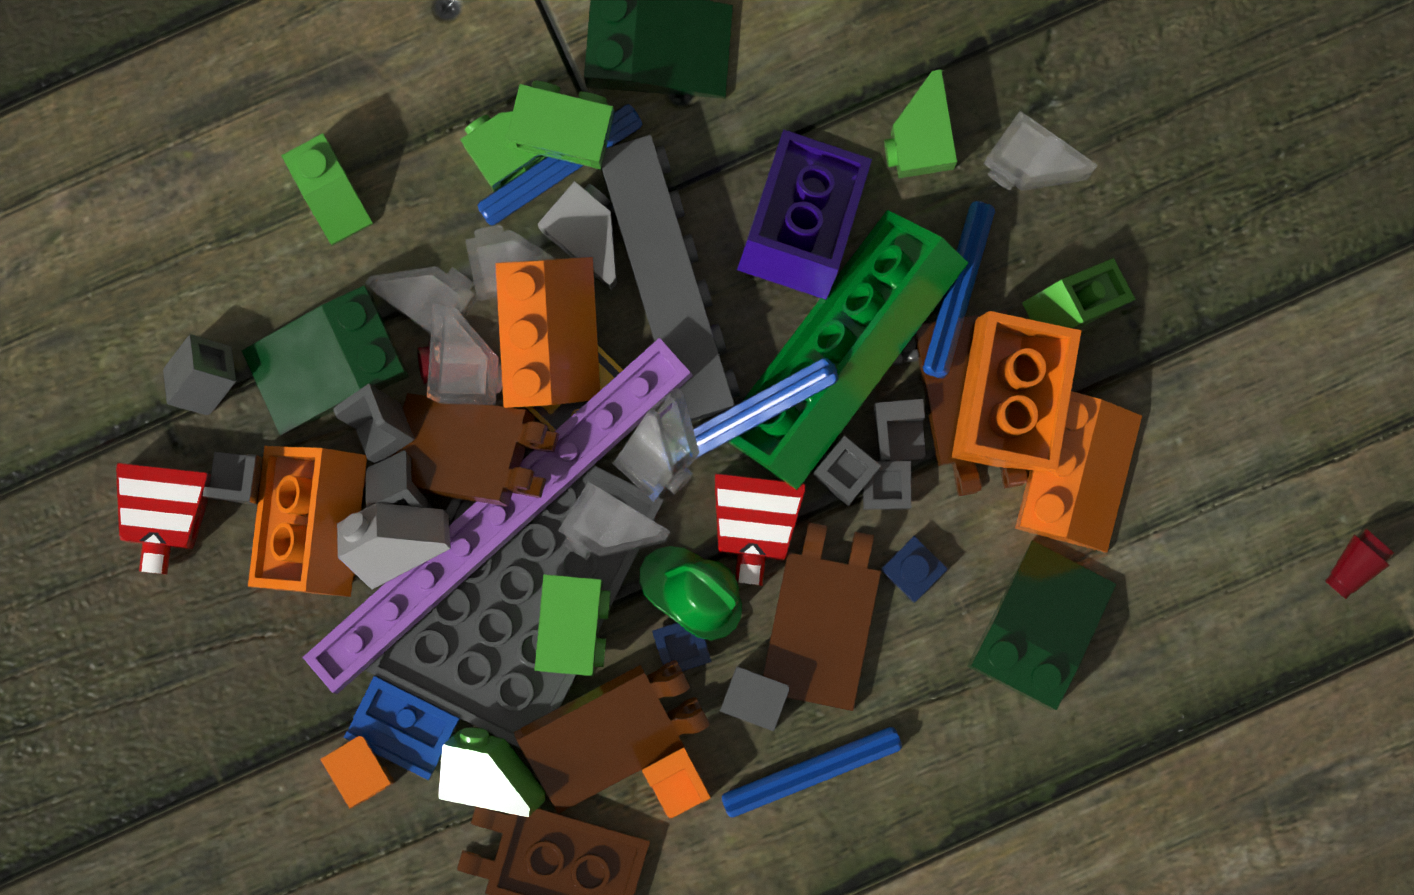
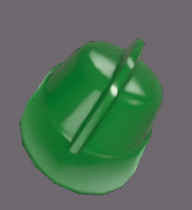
M673 546L656 549L645 557L639 569V583L644 595L655 607L698 638L708 640L725 638L736 629L742 617V602L739 596V586L736 577L728 567L718 561L704 560L699 555L685 548Z

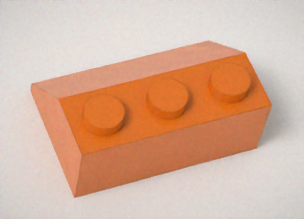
M593 257L495 263L504 408L589 401L600 391Z
M988 311L978 317L975 321L952 458L1003 468L1058 471L1082 330Z
M1071 391L1058 471L1030 470L1015 529L1107 553L1142 415L1105 400Z
M264 446L248 587L351 597L355 573L338 558L337 523L345 520L349 515L361 511L363 488L366 482V455L326 448Z

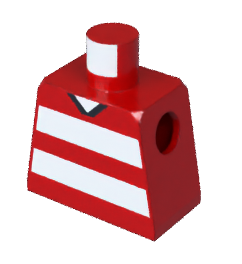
M117 463L116 476L120 540L142 544L139 572L168 575L171 547L193 549L209 500V498L203 497L204 487H210L211 474Z
M715 474L718 550L722 554L737 555L735 572L737 583L763 586L765 560H785L806 484H802L796 490L783 481Z

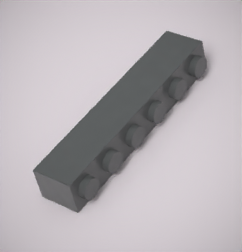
M651 135L606 148L601 169L654 342L660 338L693 374L685 384L671 395L680 426L718 415L733 407L734 402L732 398L741 395L733 369L724 371L718 354L727 351L719 324L709 325L705 308L711 307L713 304L705 279L696 281L691 263L698 262L699 259L692 236L689 234L682 237L677 219L685 217L678 190L668 192L663 174L671 172L664 145L655 147Z

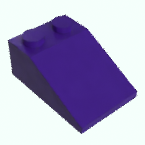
M783 129L737 270L827 300L840 267L872 159Z

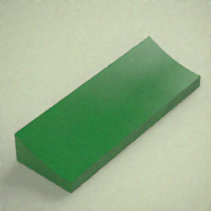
M887 210L837 275L827 300L819 299L744 400L821 358H828L832 364H835L839 377L837 383L730 440L728 443L798 490L967 266L968 262L943 237Z

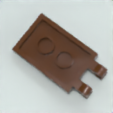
M1007 310L997 312L1008 315ZM983 314L964 318L950 371L945 378H936L923 371L936 322L922 324L914 335L916 349H919L920 354L918 361L938 467L953 465L958 497L982 491L975 463L952 458L975 321ZM1000 467L1004 489L1028 483L1026 469Z
M407 393L403 411L415 440L393 455L406 451L411 457L412 482L421 493L509 507L512 493L535 498L542 497L546 479L535 477L533 470L521 468V462L526 448L544 452H555L559 433L547 431L548 426L546 424L533 422L535 416L527 410Z
M809 522L802 555L790 552L787 554L763 676L788 685L789 692L786 698L853 711L881 571L867 568L874 535L854 532L849 562L844 564L821 559L827 526Z
M673 660L649 675H646L642 666L639 665L513 733L559 814L683 748L684 745L679 735L698 733L706 729L710 723L696 697L684 701L678 707L666 713L659 698L678 696L691 688L677 660Z
M476 806L471 824L500 832L502 837L495 860L462 850L457 871L489 879L485 894L634 895L650 841L541 808H537L529 817Z

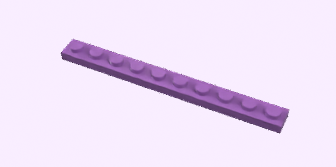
M658 338L555 431L560 434L555 452H544L534 449L522 460L521 468L533 470L535 477L546 479L541 498L512 493L509 507L475 502L449 526L451 549L386 582L302 658L330 691L338 694L685 384L693 374L668 346Z

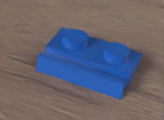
M374 675L343 738L351 741L358 736H363L373 753L430 780L442 757L443 744L452 737L461 718Z

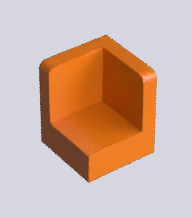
M363 736L354 738L320 759L349 809L358 806L396 783L387 767L380 765Z
M685 747L642 769L650 787L652 786L669 818H674L690 808L711 799Z

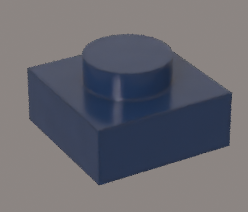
M913 536L880 571L915 603L948 568Z
M679 623L652 631L663 665L677 660L681 670L685 671L712 662L705 639L696 637L685 630Z

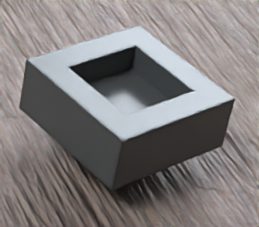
M876 461L881 467L863 488V510L911 509V461Z

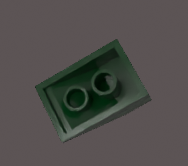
M590 0L584 69L586 88L726 99L733 5L709 0Z
M365 285L315 308L241 350L280 436L334 412L335 406L367 384L382 390L410 377L373 296Z
M1032 540L967 667L1050 710H1057L1080 666L1116 583Z

